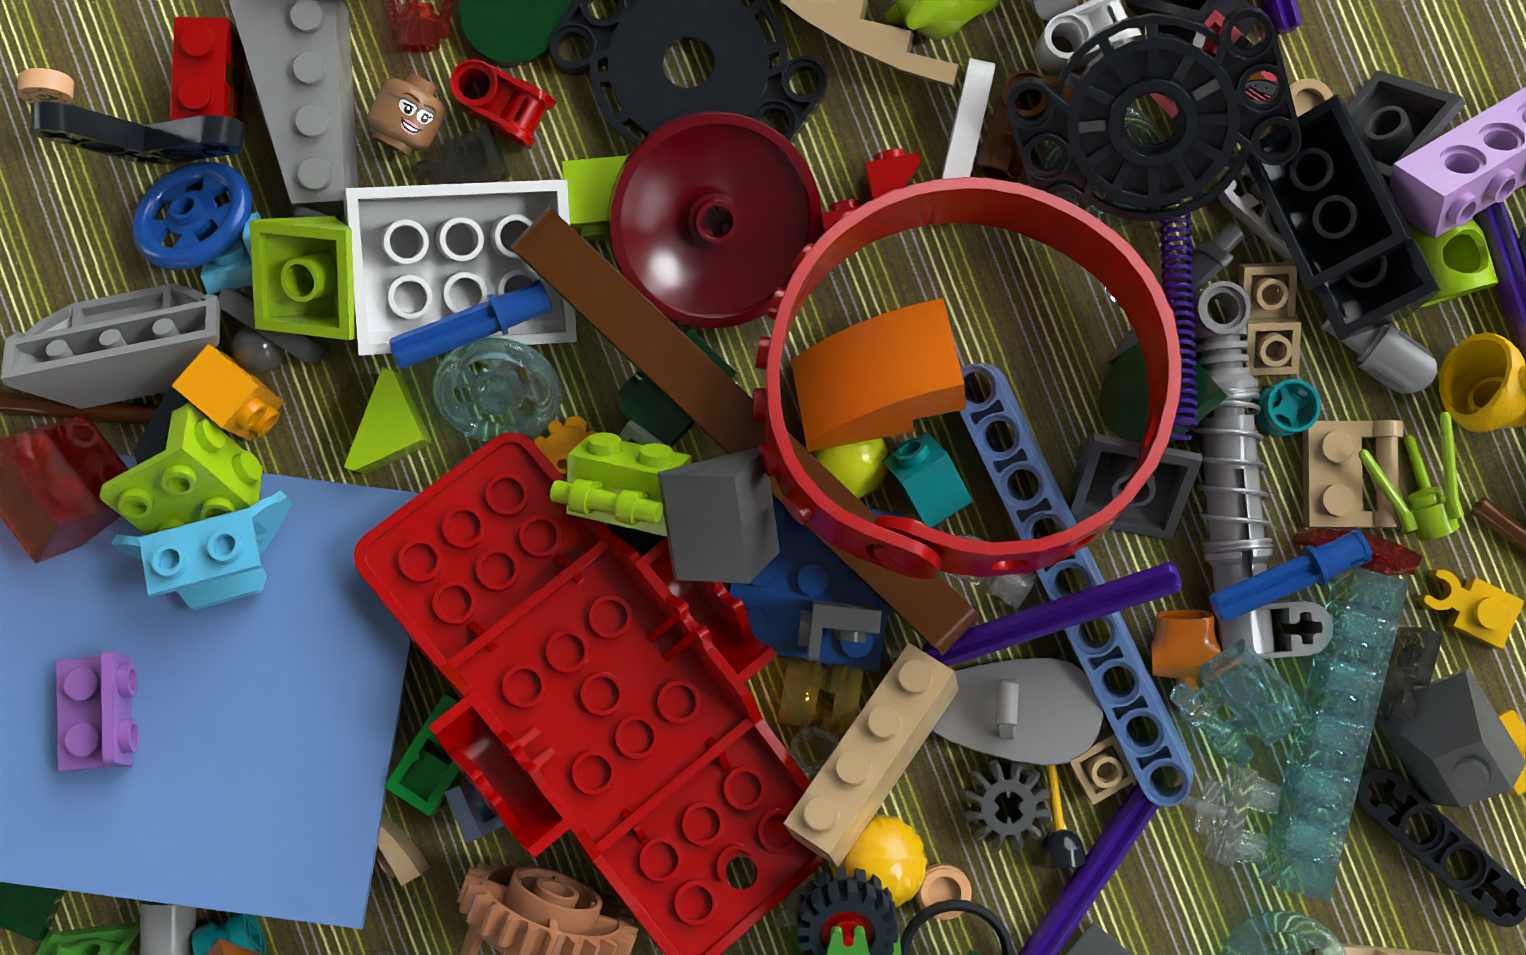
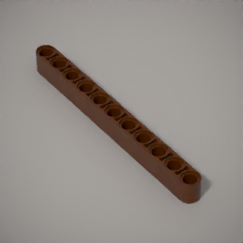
M547 207L510 246L528 266L727 454L756 448L760 444L765 443L763 422H754L753 399L555 211ZM788 433L794 453L805 473L825 496L844 510L873 523L877 516ZM771 476L772 496L786 509L782 500L784 495L777 484L775 476ZM806 524L803 525L942 656L980 617L977 611L939 575L933 579H917L896 573L855 557L829 544Z

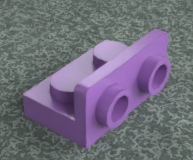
M113 650L102 651L101 656L56 660L58 771L75 772L132 766V752H136L139 746V729L136 720L131 718V697L135 696L138 690V675L135 665L130 663V657Z

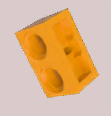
M207 344L171 385L222 429L248 441H251L255 435L262 437L272 429L280 417V413L277 410L285 402L252 373L245 371L234 359L210 344Z

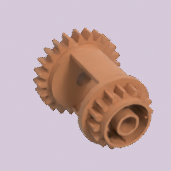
M492 860L490 865L479 862L476 868H469L457 902L461 903L459 912L468 915L466 922L470 924L459 955H478L483 940L505 955H630L639 928L633 925L635 920L633 916L624 914L625 906L610 903L612 896L598 894L594 891V885H586L572 875L569 876L557 872L552 868H540L533 863H529L528 867H522L513 860H509L507 866L497 860Z

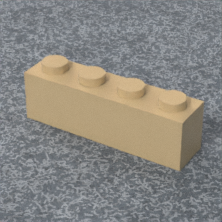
M907 644L785 820L784 825L794 839L838 868L856 840L860 837L958 693L959 688L954 670L914 645Z

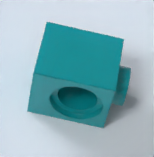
M928 432L918 438L905 441L897 448L896 452L882 460L908 508L920 522L930 528L973 502L948 453Z

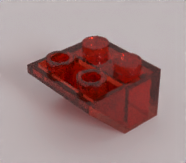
M86 413L0 439V517L35 564L83 546L121 517L120 514L101 500L100 492L105 482L129 469Z

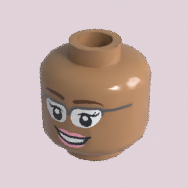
M409 73L406 81L398 78L386 79L367 115L368 124L375 130L372 138L410 157L413 150L417 152L427 150L446 115L445 106L434 97L438 87L413 73Z

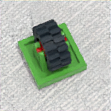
M846 867L836 868L837 878L831 879L828 872L825 871L818 875L819 887L811 880L805 886V896L800 894L797 901V925H791V955H902L895 902L892 900V894L888 887L882 891L881 880L873 874L870 880L866 882L865 870L856 868L854 877H847Z

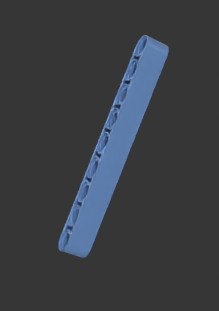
M976 363L962 367L966 410H960L959 412L1021 540L1039 539L1036 531L1037 524L1043 518L1053 519L1058 522L1062 531L1076 525L1077 523L1004 374L992 364ZM977 372L986 375L992 386L991 394L984 402H977L972 399L967 388L971 376ZM999 420L1010 424L1015 432V441L1008 450L999 449L991 440V429ZM1020 469L1031 471L1038 479V492L1032 498L1023 497L1015 490L1013 484L1014 476ZM1088 546L1052 566L1036 570L1051 601L1073 594L1065 590L1061 585L1060 572L1063 568L1072 567L1080 570L1086 578V589L1105 583ZM1120 612L1100 617L1106 621L1110 628V638L1106 641L1097 642L1088 638L1084 633L1083 623L1066 628V634L1143 793L1151 802L1158 806H1177L1190 793L1194 777L1193 763ZM1114 666L1128 669L1134 677V686L1127 690H1118L1112 687L1107 680V670ZM1137 716L1149 717L1156 723L1159 733L1153 738H1140L1131 730L1130 720ZM1160 766H1171L1178 770L1183 782L1177 787H1164L1157 782L1153 771Z

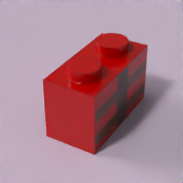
M174 17L170 121L201 115H217L234 118L243 122L246 55L238 29L228 18Z

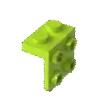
M189 402L172 411L166 450L105 482L101 487L100 498L141 532L149 535L243 510L259 502L263 466L251 452L242 449L223 432L219 425L203 415Z

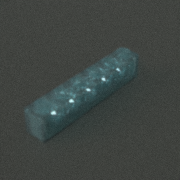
M1359 567L1351 568L1333 577L1326 605V611L1331 616L1334 626L1333 637L1328 646L1321 652L1314 654L1258 877L1276 888L1327 902L1331 900L1409 585L1407 580Z

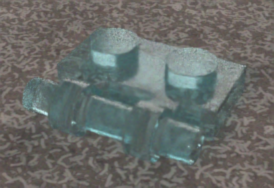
M1243 638L1198 668L1201 681L1205 686L1193 692L1183 683L1177 685L1170 693V700L1179 708L1180 717L1190 727L1200 728L1209 737V745L1221 757H1230L1238 766L1246 765L1253 758V750L1245 743V740L1255 734L1268 747L1312 719L1309 705ZM1224 704L1235 714L1225 722L1215 713V710Z

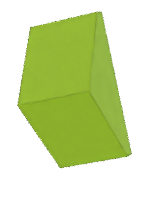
M383 366L344 465V468L365 475L433 444L404 377Z

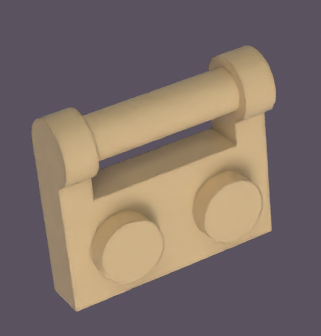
M1316 421L1312 427L1302 431L1303 528H1402L1398 515L1377 484L1376 511H1363L1362 461L1358 453L1362 450V439H1375L1376 463L1399 494L1398 438H1403V421Z

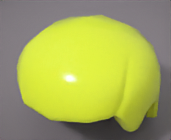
M882 438L809 452L859 500L878 490L888 474V470L882 460L888 457L889 450Z

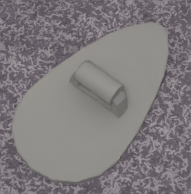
M1054 658L1015 659L955 671L959 691L932 729L933 733L947 741L976 752L1013 762L1053 766L1067 764L1085 754L1099 736L1104 715L1102 706L1086 673L1074 664Z

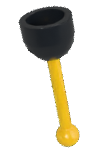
M1056 765L1045 766L1048 789L1051 793L1049 798L1054 829L1041 842L1042 868L1052 869L1085 865L1084 847L1080 838L1074 832L1064 828Z

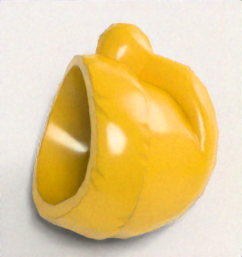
M1494 333L1470 335L1467 339L1464 338L1459 346L1449 352L1439 371V392L1446 412L1451 414V418L1457 424L1470 432L1482 433L1501 428L1526 426V363L1521 352L1508 339Z

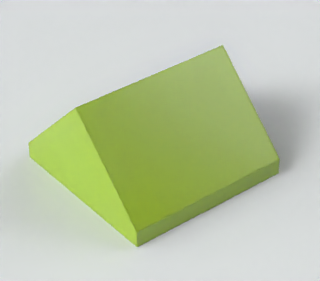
M334 216L250 220L255 329L342 340L355 339L352 229Z

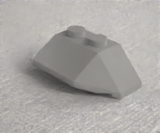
M171 283L72 303L39 320L27 332H17L5 339L0 379L5 386L80 409L167 392L170 385L177 380L207 344L215 348L219 344L220 306L218 298L209 293L204 295L195 289Z

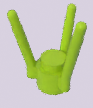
M1446 411L1440 414V437L1445 484L1444 495L1441 487H1431L1413 435H1406L1404 443L1419 491L1408 496L1410 502L1408 507L1369 451L1362 449L1358 453L1367 471L1398 515L1403 532L1407 533L1414 530L1417 540L1421 541L1432 540L1453 533L1460 527L1457 518L1464 516L1458 495L1451 414Z

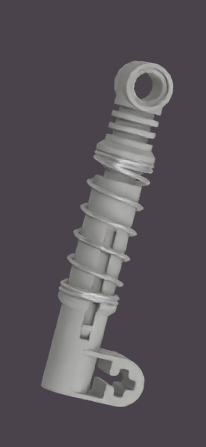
M1219 281L1210 284L1194 295L1193 301L1190 302L1195 307L1191 311L1195 315V318L1191 321L1195 324V328L1191 330L1195 333V337L1192 340L1200 342V345H1196L1193 351L1201 355V358L1195 360L1228 396L1208 413V418L1201 419L1199 421L1200 424L1192 429L1196 433L1201 434L1202 453L1200 454H1202L1204 481L1199 483L1197 487L1206 493L1207 510L1199 515L1201 518L1208 520L1209 538L1203 541L1202 546L1204 549L1202 551L1204 552V560L1212 566L1214 593L1266 571L1267 561L1273 556V545L1271 544L1273 540L1264 537V530L1268 529L1271 523L1263 520L1261 501L1268 498L1269 494L1260 490L1259 473L1264 471L1266 465L1258 461L1256 445L1263 440L1264 436L1255 432L1254 415L1261 411V407L1250 402L1259 398L1260 394L1258 392L1260 389H1258V380L1250 375V368H1243V364L1249 362V355L1242 354V350L1248 349V341L1240 340V337L1247 335L1246 323L1251 314V302L1249 295L1241 286L1229 281ZM1210 299H1217L1226 307L1227 320L1224 324H1218L1210 318L1207 311ZM1245 407L1255 409L1251 412L1244 413ZM1280 600L1271 602L1228 622L1219 621L1216 617L1218 641L1221 647V660L1223 661L1309 656L1321 652L1328 646L1333 637L1334 626L1331 616L1324 607L1315 602ZM1271 609L1273 610V622L1296 624L1302 620L1305 622V631H1299L1297 634L1275 633L1276 649H1274Z

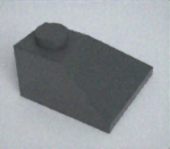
M1469 667L1384 701L1370 709V712L1418 791L1431 804L1462 808L1512 790L1526 765V760Z

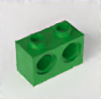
M455 691L444 693L384 785L386 789L429 817L444 808L448 801L444 792L457 787L464 777L428 727L461 700Z

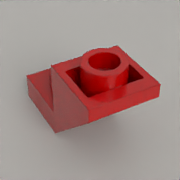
M889 149L874 154V161L866 162L863 173L868 202L891 190L909 186L915 178L920 165L919 153L905 155L904 149ZM850 199L831 204L829 206L830 212L821 213V234L823 235L827 232L832 223L842 214L859 208L861 206L860 200Z

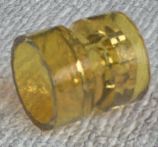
M789 655L777 724L807 729L812 722H818L823 732L845 735L857 717L863 668L833 663L828 669H822L819 661H810L805 657ZM819 689L832 693V701H817Z

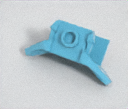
M278 491L250 508L142 537L116 534L111 544L118 551L143 561L147 591L151 598L177 591L189 608L194 611L257 594L263 590L267 575L264 568H262L260 555L271 543L291 508L292 502L282 491Z

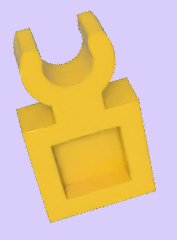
M1441 569L1430 570L1428 576L1442 584L1443 594L1439 599L1426 594L1418 595L1416 601L1422 607L1429 610H1451L1452 613L1446 624L1447 626L1494 649H1503L1525 601L1476 577L1468 578L1462 588L1460 581L1453 573Z

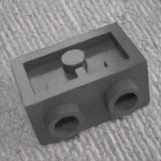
M813 600L812 611L801 610L798 646L808 647V660L819 661L823 628L832 629V639L865 643L867 633L880 634L882 611L877 606Z

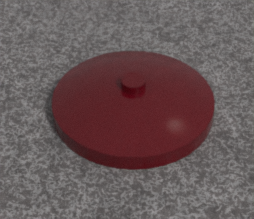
M705 111L678 117L658 127L642 139L626 158L616 176L609 199L607 215L611 249L623 276L666 317L686 325L702 328L738 326L766 315L777 288L780 286L787 289L790 279L795 272L792 270L795 259L807 244L812 243L815 245L820 239L822 226V211L818 188L810 168L799 151L783 135L768 125L744 115L722 111Z

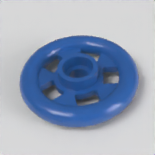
M196 162L169 172L153 184L145 193L135 211L132 235L138 251L153 265L170 270L191 269L213 261L231 248L244 231L245 223L249 220L252 210V194L249 185L238 171L228 165L217 162ZM203 183L201 191L195 190L185 193L186 188ZM228 191L230 203L218 208L214 197ZM170 205L165 219L156 220L163 206ZM170 232L180 238L173 248L161 245V242Z

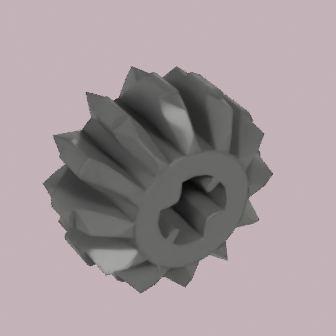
M996 759L988 760L987 768L991 776L990 778L985 779L976 770H972L969 773L972 781L980 786L978 791L970 789L960 790L959 796L963 800L975 803L976 805L961 811L960 817L964 822L979 820L971 831V836L976 841L984 839L991 832L990 847L995 851H1000L1004 845L1005 837L1008 835L1012 847L1016 851L1022 850L1023 840L1021 832L1025 830L1035 840L1042 836L1041 831L1032 824L1034 818L1043 821L1051 819L1052 813L1049 810L1036 806V803L1051 797L1050 790L1046 787L1032 789L1040 777L1039 772L1033 768L1026 771L1020 777L1021 763L1009 761L1005 775H1003ZM1010 792H1015L1016 795L1011 801L1016 807L1014 813L1008 816L1001 811L1000 817H996L995 814L999 807L994 802L995 798L1000 793L1009 798Z

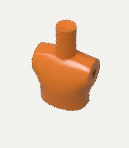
M1169 610L1156 614L1155 634L1150 648L1151 674L1157 677L1175 678V705L1178 712L1191 713L1197 711V678L1221 675V647L1215 632L1214 615L1209 611Z

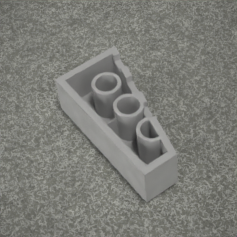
M229 0L291 204L295 207L318 211L328 216L345 215L343 190L345 188H358L348 8L342 0Z

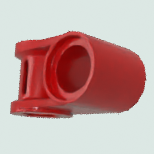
M478 59L463 61L456 66L451 74V91L465 114L491 127L513 143L527 149H532L535 143L532 136L546 110H553L557 103L555 99L540 88L524 80L516 79ZM481 79L490 83L489 91L484 97L472 100L464 96L465 87L470 82Z

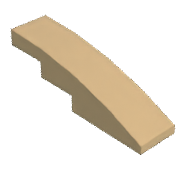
M780 0L808 24L851 50L902 73L955 89L960 70L959 65L910 53L914 39L913 32L865 20L869 5L867 0Z

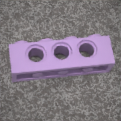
M1526 87L1394 163L1389 189L1407 221L1435 239L1455 226L1465 225L1475 214L1495 202H1503L1516 189L1526 184Z

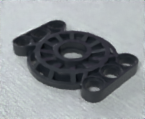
M576 0L550 38L549 49L555 65L568 75L579 76L590 72V80L599 108L611 127L633 147H636L641 139L634 136L625 126L632 124L643 135L647 136L671 120L705 111L731 112L757 121H761L768 113H781L788 119L790 124L784 137L792 144L827 93L828 74L825 67L818 60L811 57H798L787 62V45L779 20L766 0H750L752 4L749 7H746L739 0H617L619 2V9L612 18L607 20H599L590 13V5L593 0ZM761 14L764 15L773 30L776 40L774 43L767 44L763 29L757 21ZM572 36L581 37L589 44L586 56L577 62H569L560 56L562 42ZM684 40H695L704 44L711 51L714 58V69L710 78L703 84L693 88H684L672 83L663 69V62L667 51L674 44ZM779 57L780 65L769 68V61ZM608 65V71L599 72L600 67ZM808 70L814 73L820 83L818 90L809 96L795 94L791 90L789 81L796 72ZM601 87L612 88L616 102L621 109L617 115L613 114L606 103Z
M1251 5L1239 6L1230 11L1223 20L1219 34L1203 23L1180 15L1150 13L1122 19L1097 31L1074 51L1060 71L1054 88L1041 78L1025 77L1014 83L1006 99L1007 116L1029 186L1050 194L1058 191L1069 192L1075 196L1078 202L1077 206L1086 211L1088 203H1090L1102 212L1125 220L1154 222L1181 217L1207 205L1225 191L1243 169L1250 153L1264 164L1271 166L1283 165L1291 161L1299 153L1302 145V133L1275 28L1269 16L1263 10ZM1252 17L1258 19L1263 25L1264 33L1261 40L1251 48L1237 47L1231 40V32L1234 25L1243 18ZM1157 24L1180 26L1194 31L1190 40L1174 34H1159ZM1145 25V34L1128 37L1116 44H1112L1108 38L1125 29ZM1206 37L1215 43L1212 53L1203 48ZM1096 45H1099L1102 52L1088 64L1082 74L1078 75L1072 72L1081 58ZM1261 71L1272 73L1277 78V88L1270 98L1256 101L1246 95L1245 86L1247 80L1253 74ZM1065 84L1073 89L1069 100L1061 94ZM1028 89L1040 91L1047 100L1043 113L1034 118L1022 116L1015 108L1017 96ZM1157 93L1167 96L1175 103L1178 109L1179 121L1176 130L1168 139L1159 144L1147 145L1137 142L1129 135L1125 128V115L1128 107L1135 99L1145 94ZM1273 124L1285 125L1291 133L1289 144L1279 152L1271 153L1263 150L1259 145V138L1263 130ZM1049 140L1055 142L1062 150V157L1058 164L1051 168H1041L1034 164L1031 159L1033 147L1041 141ZM1236 143L1241 145L1238 155L1232 153ZM1224 167H1230L1216 184L1203 192L1202 189L1211 183ZM1094 187L1102 192L1101 197L1092 193ZM1190 196L1193 198L1175 207L1159 209V206L1177 203ZM1118 200L1129 205L1146 206V210L1127 209L1113 204V202Z

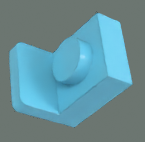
M258 212L251 213L249 220L245 223L243 231L244 243L236 241L221 256L203 265L200 277L207 294L218 293L223 288L227 289L228 287L236 289L253 285L249 221L261 219Z

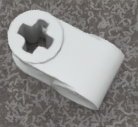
M1088 0L1078 7L1053 17L1035 45L1034 55L1040 68L1049 74L1059 75L1064 65L1074 53H1064L1057 50L1052 43L1051 37L1060 36L1070 41L1075 51L1097 31L1128 18L1120 3L1121 0ZM1129 28L1108 38L1112 44H1116L1128 37L1142 34L1138 28ZM1096 45L1084 55L1074 70L1089 64L1102 52L1099 45Z

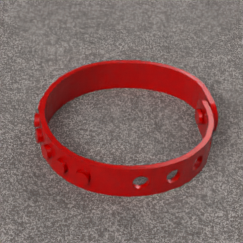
M978 177L937 179L891 190L865 203L854 211L850 210L842 214L832 223L829 230L822 235L815 245L812 243L807 244L792 265V270L795 272L790 279L787 289L779 286L773 296L767 313L768 318L775 320L772 337L760 336L755 368L766 370L763 388H753L754 422H763L765 443L759 445V452L765 472L768 477L775 476L777 484L784 495L782 498L783 503L798 523L806 524L829 544L855 557L896 573L917 579H933L940 570L950 574L981 578L1026 574L1052 566L1090 545L1112 526L1157 468L1169 442L1180 397L1181 353L1176 319L1173 310L1167 302L1164 291L1153 272L1138 253L1117 232L1080 207L1043 190L1021 183ZM968 223L1003 228L1023 234L1054 248L1090 272L1107 288L1127 315L1141 347L1147 371L1148 413L1146 428L1137 462L1121 493L1101 511L1065 531L1039 539L996 543L960 538L932 529L920 521L907 517L882 515L876 517L874 522L870 523L844 510L825 496L805 473L794 453L785 428L780 395V362L786 339L797 313L809 294L832 269L863 247L887 236L927 225Z

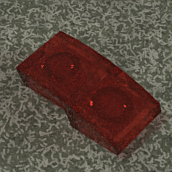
M1311 529L1297 531L1292 541L1302 547L1311 545L1315 548L1349 533L1351 530ZM1362 533L1370 545L1372 551L1370 556L1373 559L1371 562L1361 566L1386 579H1390L1392 574L1394 576L1414 574L1423 558L1422 555L1390 540Z

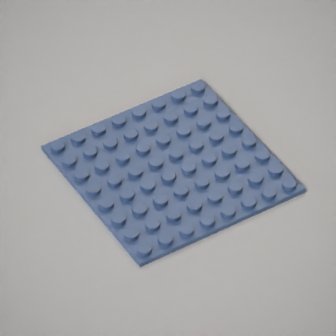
M16 441L0 512V882L363 929L387 793L384 785L389 779L412 640L361 578L354 565L353 553L357 542L366 533L420 493L262 473L259 501L271 497L278 491H282L292 502L291 508L271 543L260 555L262 568H264L267 575L264 588L257 594L193 611L177 591L151 598L147 591L143 561L118 551L111 544L116 534L135 537L145 536L143 532L100 498L101 487L105 482L137 466L134 456ZM113 650L129 656L130 663L135 665L138 675V690L136 695L131 697V718H134L138 724L139 746L136 752H132V766L75 772L58 771L56 660L101 656L102 651Z

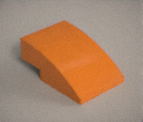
M944 298L910 305L857 323L811 346L791 360L808 452L914 432V419L966 410L965 384Z

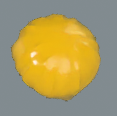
M886 814L873 816L838 868L846 867L847 877H854L856 868L865 870L866 882L870 880L873 874L881 880L882 891L886 887L890 890L892 900L895 902V908H897L904 902L911 900L920 889L926 877L928 859L924 855L923 842L912 826L904 823L899 817H889ZM831 864L833 877L835 879L837 878V867Z

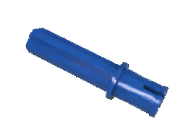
M539 279L534 281V283L498 297H494L492 293L488 294V301L391 338L389 347L396 364L400 368H407L501 331L503 336L507 335L508 328L541 315L552 313L553 309L543 283Z
M1357 529L1315 548L1307 545L1302 548L1303 555L1211 594L1209 601L1213 613L1219 621L1228 622L1315 583L1324 587L1329 584L1330 578L1351 568L1371 562L1373 558L1370 556L1372 555L1370 545L1364 535Z

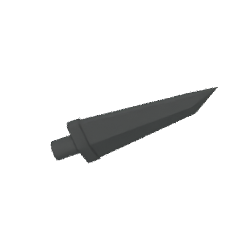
M1229 222L1212 241L1203 240L1190 256L1193 259V262L1190 264L1193 268V272L1190 274L1194 279L1190 283L1194 286V290L1191 292L1193 296L1234 259L1230 252L1245 237L1244 233L1234 224ZM1181 268L1177 273L1186 272L1188 269ZM1178 277L1173 278L1171 281L1183 282L1187 281L1188 278ZM1174 287L1170 290L1185 291L1188 290V287ZM1177 296V297H1173V298H1171V299H1173V300H1186V299H1189V297H1187V296ZM1183 305L1174 306L1172 309L1179 310ZM1133 327L1106 363L1125 355L1138 343Z

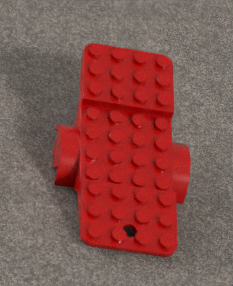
M516 432L500 434L366 533L356 544L353 553L354 565L361 578L442 679L447 681L461 699L428 727L472 787L521 846L535 858L567 831L583 851V855L663 955H720L826 862L825 859L794 839L784 825L785 820L811 782L764 721L749 689L744 684L778 654L771 646L766 645L753 636L744 603L740 598L735 599L726 590L722 582L676 580L673 577L667 537L641 557L635 549L612 533L604 522L566 514L567 504L553 502L550 499V491L554 481L562 480L567 482L563 475L527 436ZM742 856L748 858L753 863L755 879L749 887L736 889L726 879V868L732 859Z

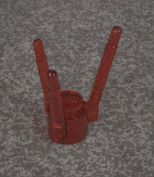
M388 0L392 18V38L397 40V48L417 53L439 50L440 39L450 38V17L455 0H442L439 16L434 14V6L429 3L418 2V0H406V3L402 4L401 9L400 0Z

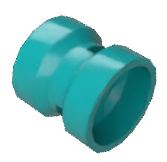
M1288 379L1262 390L1259 393V398L1254 401L1255 404L1261 407V411L1254 415L1257 426L1266 434L1275 437L1288 436L1312 427L1319 418L1321 411V401L1316 389L1308 382L1299 379Z
M234 913L223 924L218 925L211 922L195 928L192 933L194 955H207L218 939L267 955L264 932L256 915Z

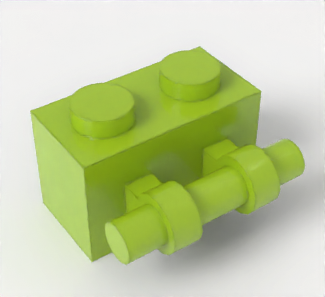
M601 432L590 434L567 455V482L555 480L551 487L550 499L553 502L567 504L566 514L667 537L657 472L691 464L692 455L674 452L671 447L664 444L650 443L641 445L622 441L618 435L613 433Z

